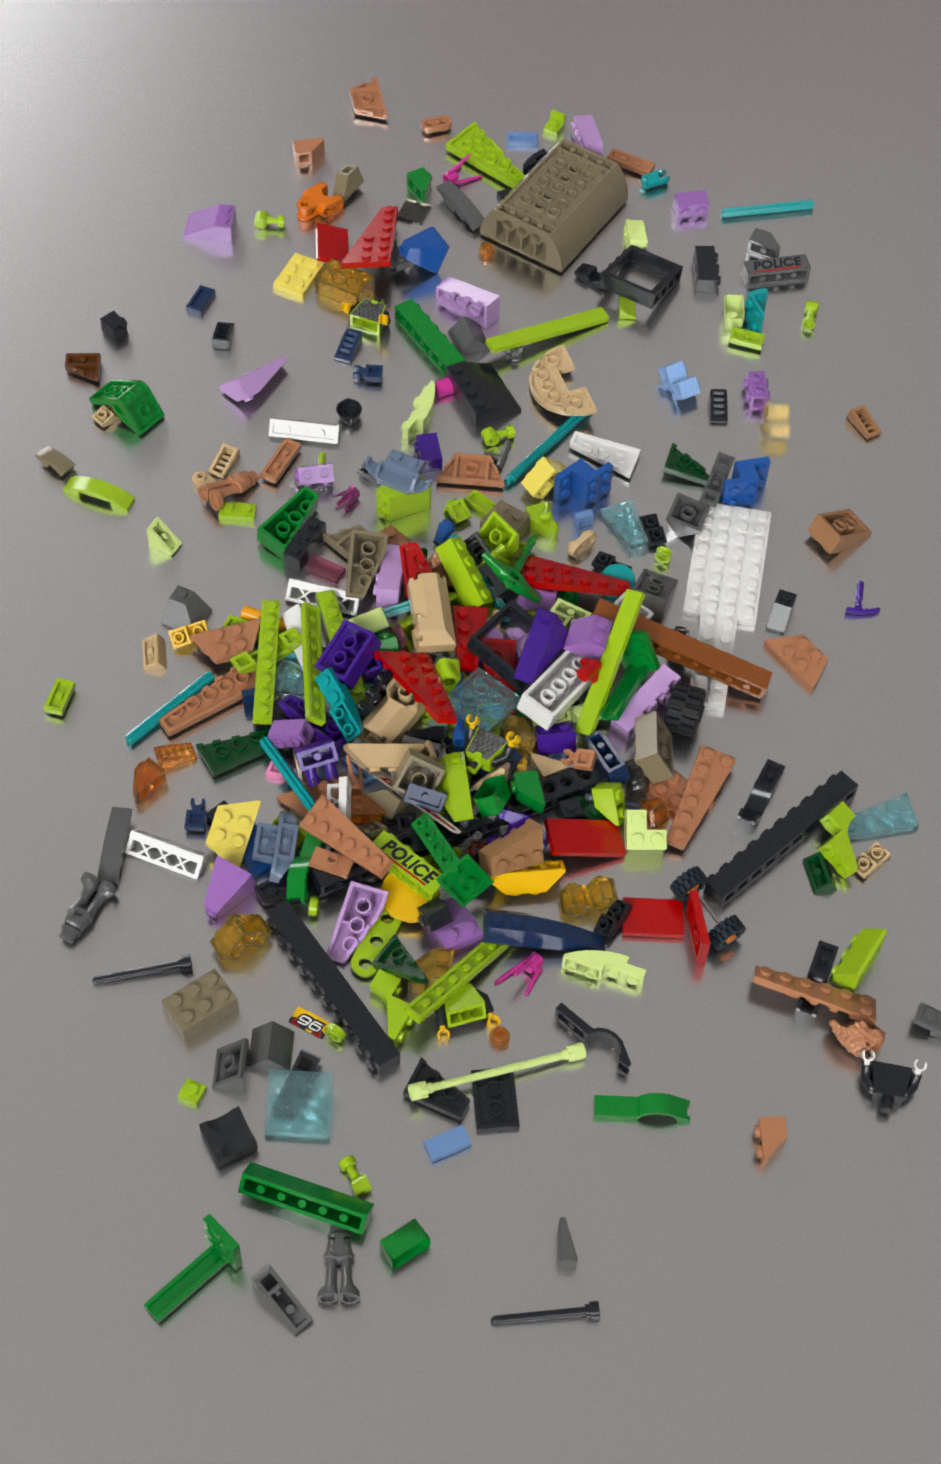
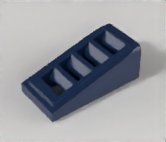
M347 328L334 359L350 364L362 343V332Z

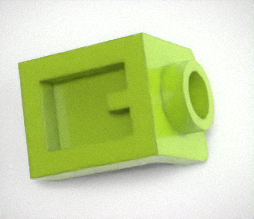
M552 110L550 112V119L543 127V133L557 137L565 127L566 115Z
M453 498L447 501V505L443 508L444 512L448 511L455 525L472 517L463 498L458 500Z

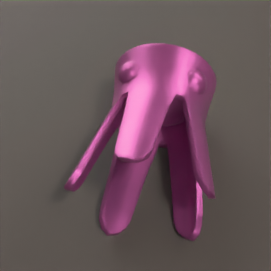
M351 485L347 490L336 494L335 497L342 496L337 505L339 506L349 500L344 508L346 511L351 503L360 497L359 488Z

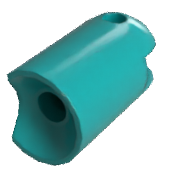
M658 170L642 175L641 183L643 188L648 190L667 184L670 176L663 177L667 171Z

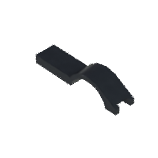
M767 759L754 783L744 808H741L737 815L738 819L748 821L754 826L758 823L786 766Z
M819 940L807 978L817 983H827L839 947ZM800 997L795 1011H801L816 1018L820 1004L812 1005L806 998Z
M562 1002L556 1007L555 1018L586 1044L592 1041H603L614 1047L619 1055L617 1069L625 1076L629 1073L631 1062L623 1041L616 1033L605 1028H592Z

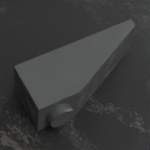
M269 1263L251 1277L295 1334L313 1320Z

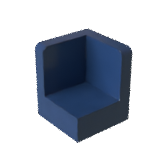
M255 688L241 690L245 718L253 719Z

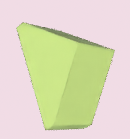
M156 517L146 529L149 546L170 556L182 544L159 517Z

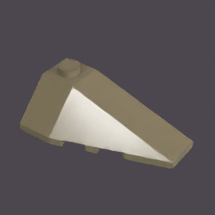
M351 530L345 597L364 599L386 553L388 534Z

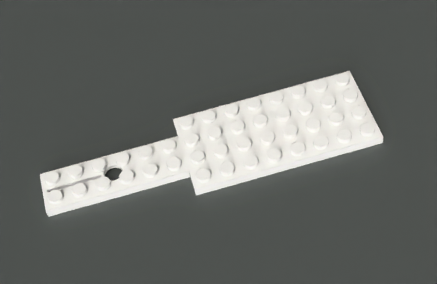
M717 503L716 508L710 506L699 534L695 535L682 615L700 618L697 640L733 655L737 624L755 627L771 512ZM692 670L690 685L705 689L707 692L704 710L724 713L728 685Z

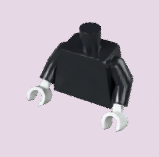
M863 1049L860 1053L861 1058L864 1060V1063L861 1065L860 1080L866 1092L870 1094L871 1100L881 1103L880 1111L885 1114H891L893 1112V1105L901 1106L903 1100H909L917 1091L922 1078L921 1071L927 1068V1062L925 1061L924 1067L920 1069L916 1066L918 1059L914 1061L915 1071L912 1072L910 1067L873 1061L875 1058L873 1050L870 1052L871 1056L866 1059L865 1050Z

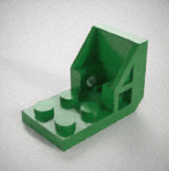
M112 379L88 398L91 404L112 406L117 417L137 435H142L165 416L151 389L142 380Z

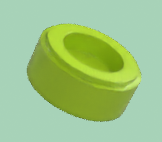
M311 896L309 916L316 917L319 911L320 898L317 896Z
M329 1023L325 1028L327 1036L337 1043H341L346 1037L345 1032L334 1023Z

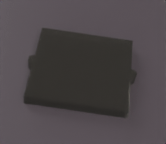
M406 199L398 213V219L407 223L422 225L431 209V205Z

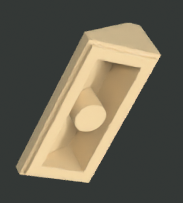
M158 633L143 639V670L157 671L167 669L165 639Z

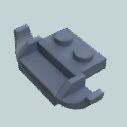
M394 449L391 450L385 461L381 460L379 464L373 461L369 455L364 461L368 473L378 484L408 495L410 493L426 491L433 482L431 478L428 481L420 479V472L425 466L424 460Z
M284 811L279 812L278 825L261 822L257 824L252 860L271 864L269 882L279 883L294 860L299 826L295 817L291 813Z

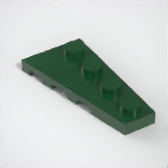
M270 728L250 732L249 735L242 737L239 735L232 736V739L213 740L212 743L205 745L199 743L196 744V749L213 777L266 754L260 745V739L265 736L268 737Z

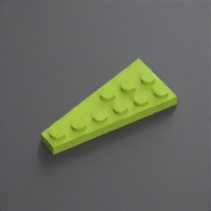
M476 121L445 144L446 150L461 159L470 154L471 156L466 162L511 188H514L525 176L518 167L512 164L510 158L504 156V152L491 138L486 136V132L478 127Z

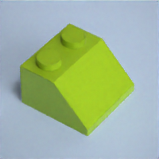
M493 511L478 533L492 552L503 543L507 548L501 555L510 561L519 549V533L496 511Z

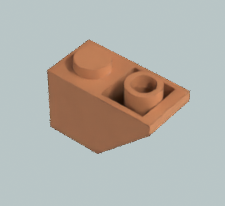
M324 137L293 141V154L296 166L312 164L325 152Z
M759 1117L757 1125H754V1137L758 1138L759 1144L756 1145V1157L760 1158L761 1166H766L785 1145L788 1137L785 1117Z

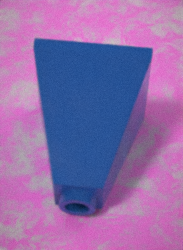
M429 227L403 240L402 245L399 246V253L405 260L437 274L448 252L449 245L434 227Z

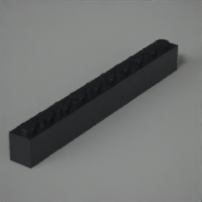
M842 770L836 775L832 774L823 786L819 785L814 790L811 796L804 797L799 806L792 807L783 819L780 817L771 829H765L761 833L760 838L756 841L752 840L743 852H737L732 861L729 863L725 862L715 875H709L707 877L709 881L705 885L704 892L722 907L822 824L819 820L833 807L842 801L846 804L856 795L859 785Z
M286 899L267 910V920H265L268 929L270 931L274 930L281 946L285 945L290 959L298 963L300 973L309 978L311 988L315 992L318 991L321 995L320 998L324 1006L330 1007L333 1018L337 1023L341 1022L346 1036L354 1040V1045L359 1054L365 1055L369 1068L372 1071L376 1070L378 1075H381L400 1063V1052L288 900Z

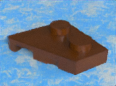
M66 353V371L99 382L100 353Z

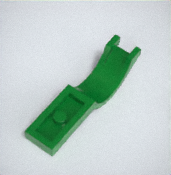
M306 833L300 855L292 861L289 867L286 899L290 904H292L294 898L301 899V903L306 905L309 897L307 890L309 862L316 846L323 849L325 847V843L309 833Z
M648 1093L638 1097L594 1095V1118L638 1120L647 1115L657 1114L671 1116L678 1122H690V1116L687 1115V1107L690 1106V1100L665 1093Z

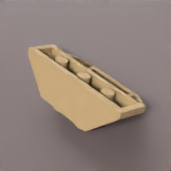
M348 743L343 745V750L362 769H369V772H381V769H388V772H396L408 748L417 752L424 748V744Z

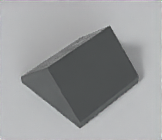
M463 316L448 330L452 344L456 346L457 351L461 355L490 350L485 344L486 338L480 324L466 316Z
M677 493L666 521L677 537L699 534L710 506Z
M274 1021L253 1028L248 1069L290 1072L294 1031Z
M247 1038L217 1049L212 1083L213 1089L245 1091L250 1053Z

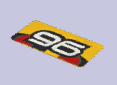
M300 1006L297 1007L289 1019L290 1023L321 1039L326 1034L325 1028L330 1023Z

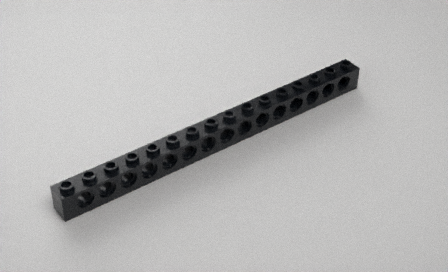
M597 759L593 771L570 767L557 775L551 774L546 779L541 780L540 784L545 800L544 811L558 806L560 801L574 798L577 795L582 797L585 793H592L591 789L598 783L606 782L607 776ZM511 793L504 806L505 808L531 816L537 814V812L517 801L514 793ZM477 805L472 806L474 819L454 822L449 814L442 816L461 831L460 834L453 833L436 820L434 821L440 831L447 832L442 834L451 846L496 830L500 826L508 825V822L500 819L497 815L482 818ZM413 827L407 829L404 833L393 834L403 845H410L414 853L419 857L431 854ZM355 862L353 865L356 867L351 869L347 879L311 867V878L320 896L345 888L350 885L351 881L358 883L375 875Z

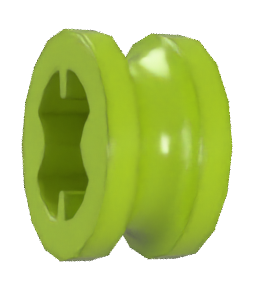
M660 546L657 548L654 558L657 562L666 564L670 561L672 551L668 547Z

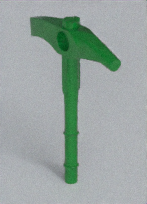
M532 534L527 540V544L513 568L495 559L487 551L481 555L507 589L510 588L531 601L541 603L542 596L520 574L526 559L536 544L537 535Z

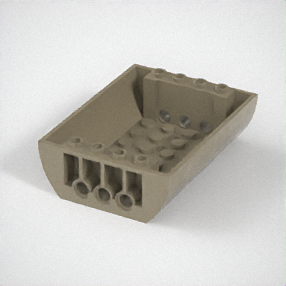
M562 139L541 158L484 218L480 227V234L562 272L628 200V187L625 176L618 163L566 139Z

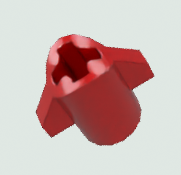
M580 659L579 661L582 666L576 672L577 677L583 682L590 680L592 683L598 681L599 671L602 667L601 662L596 659Z

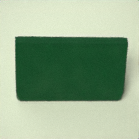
M820 851L803 859L816 894L837 889L828 861Z

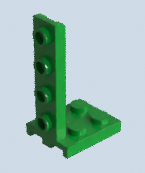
M632 630L621 660L624 669L627 670L601 710V720L618 721L649 671H657L660 668V663L648 631Z
M427 812L411 823V826L444 872L436 879L437 882L462 908L494 883L492 878L468 853L461 859Z
M210 1213L203 1218V1231L206 1234L205 1240L210 1247L144 1304L146 1310L158 1323L163 1321L227 1263H230L235 1270L243 1264L240 1245Z

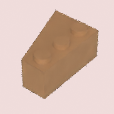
M529 818L525 821L524 825L517 829L513 828L502 839L499 837L479 850L480 867L493 877L544 863L543 825Z

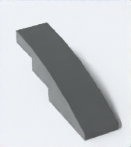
M449 180L436 186L453 213L456 212L462 222L466 221L473 232L480 229L484 220L483 215L455 184Z
M112 807L97 876L100 883L108 881L118 885L120 868L123 865L124 852L128 843L132 809Z

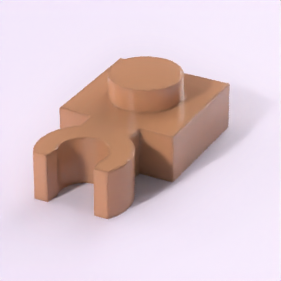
M577 748L576 753H573L570 749H564V754L569 756V758H561L563 765L569 766L573 764L574 769L593 771L597 758L596 750Z

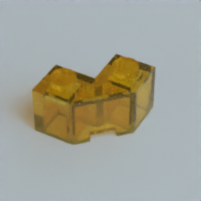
M767 403V406H764L763 416L766 417L764 435H766L767 439L789 440V404Z
M506 713L500 727V737L506 739V735L510 731L515 732L513 740L516 735H519L521 742L514 744L515 750L523 756L519 763L530 766L531 754L536 752L537 737L525 718Z
M604 876L594 877L586 886L569 883L559 892L563 914L579 917L587 915L588 910L596 908L599 911L606 910L618 900L614 878Z
M433 948L415 960L429 982L425 985L408 980V994L420 995L430 986L431 978L439 979L451 969L454 964V950Z

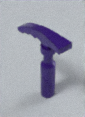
M863 581L857 582L855 598L857 602L855 608L847 607L845 614L870 615L880 612L879 607L871 609L862 608Z

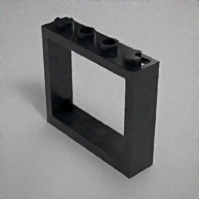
M630 245L627 249H624L620 256L616 257L613 263H610L601 272L599 287L652 309L680 281L683 266ZM631 261L665 277L652 290H649L616 276V274Z
M511 599L470 637L466 648L481 659L486 666L498 673L502 679L510 683L515 690L523 694L531 685L513 678L515 669L481 642L506 617L528 634L533 616ZM562 648L561 651L556 654V656L554 657V659L544 668V670H543L542 673L536 678V680H537L566 650H564V649Z

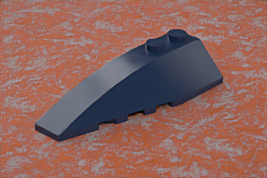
M485 908L483 910V943L569 952L584 950L605 951L604 936L589 930L524 912Z

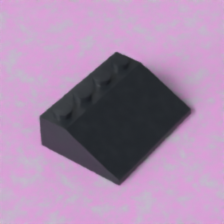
M459 362L446 367V377H449L453 384L454 395L475 427L521 412L520 406L491 363Z

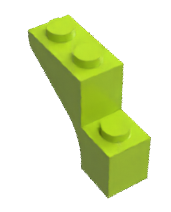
M842 801L819 820L832 835L819 848V851L833 865L837 873L846 879L858 870L848 836L849 824L856 815Z
M379 969L370 984V995L379 999L386 1007L388 1037L397 1047L398 1043L404 1041L407 1033L406 1029L408 1025L412 1026L414 1020L404 1013V1008L409 1003L399 999L403 992L401 978Z

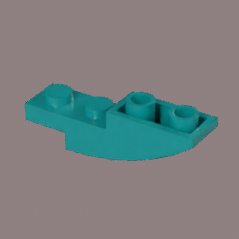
M327 668L314 679L331 707L329 712L347 743H350L363 733L361 718L346 684H341L333 669Z

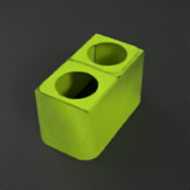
M441 658L435 664V668L449 697L461 679L460 662L457 659Z

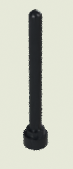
M190 954L181 955L182 958H178L177 961L93 977L92 981L94 984H101L174 969L184 970V972L193 970Z
M589 1301V1304H585V1307L495 1315L491 1318V1323L493 1325L580 1316L597 1320L600 1319V1308L598 1301Z

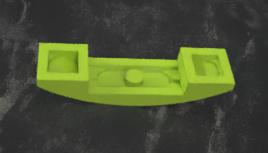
M70 477L63 488V492L78 497L82 493L110 502L112 508L128 512L135 501V497L111 483L91 477Z
M295 627L278 635L277 662L302 644V636ZM258 650L250 654L244 651L230 658V662L240 674L254 672L257 670Z

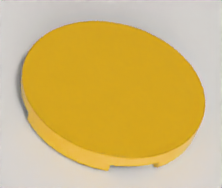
M389 873L381 886V890L389 892L384 907L385 911L392 918L407 923L419 922L417 907L428 901Z

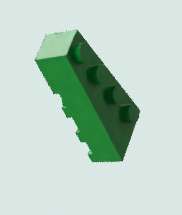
M305 485L258 527L257 541L283 560V552L307 519L313 516L317 510L319 495Z

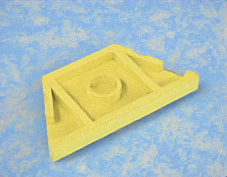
M261 801L217 806L205 845L216 852L217 856L240 867Z

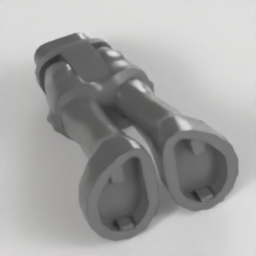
M89 872L83 873L81 876L83 890L73 906L67 910L64 924L61 926L62 931L59 934L61 939L73 943L76 937L81 936V933L93 922V917L106 899L113 897L117 892V888L108 881L100 883L95 875ZM98 889L96 896L94 897L93 901L91 902L87 910L83 909L88 900L90 899V897Z
M331 1225L330 1234L327 1235L326 1252L323 1255L326 1261V1278L324 1285L318 1291L317 1300L323 1304H331L337 1301V1265H341L340 1300L343 1303H356L360 1300V1292L352 1280V1261L355 1254L352 1252L351 1235L348 1233V1230Z

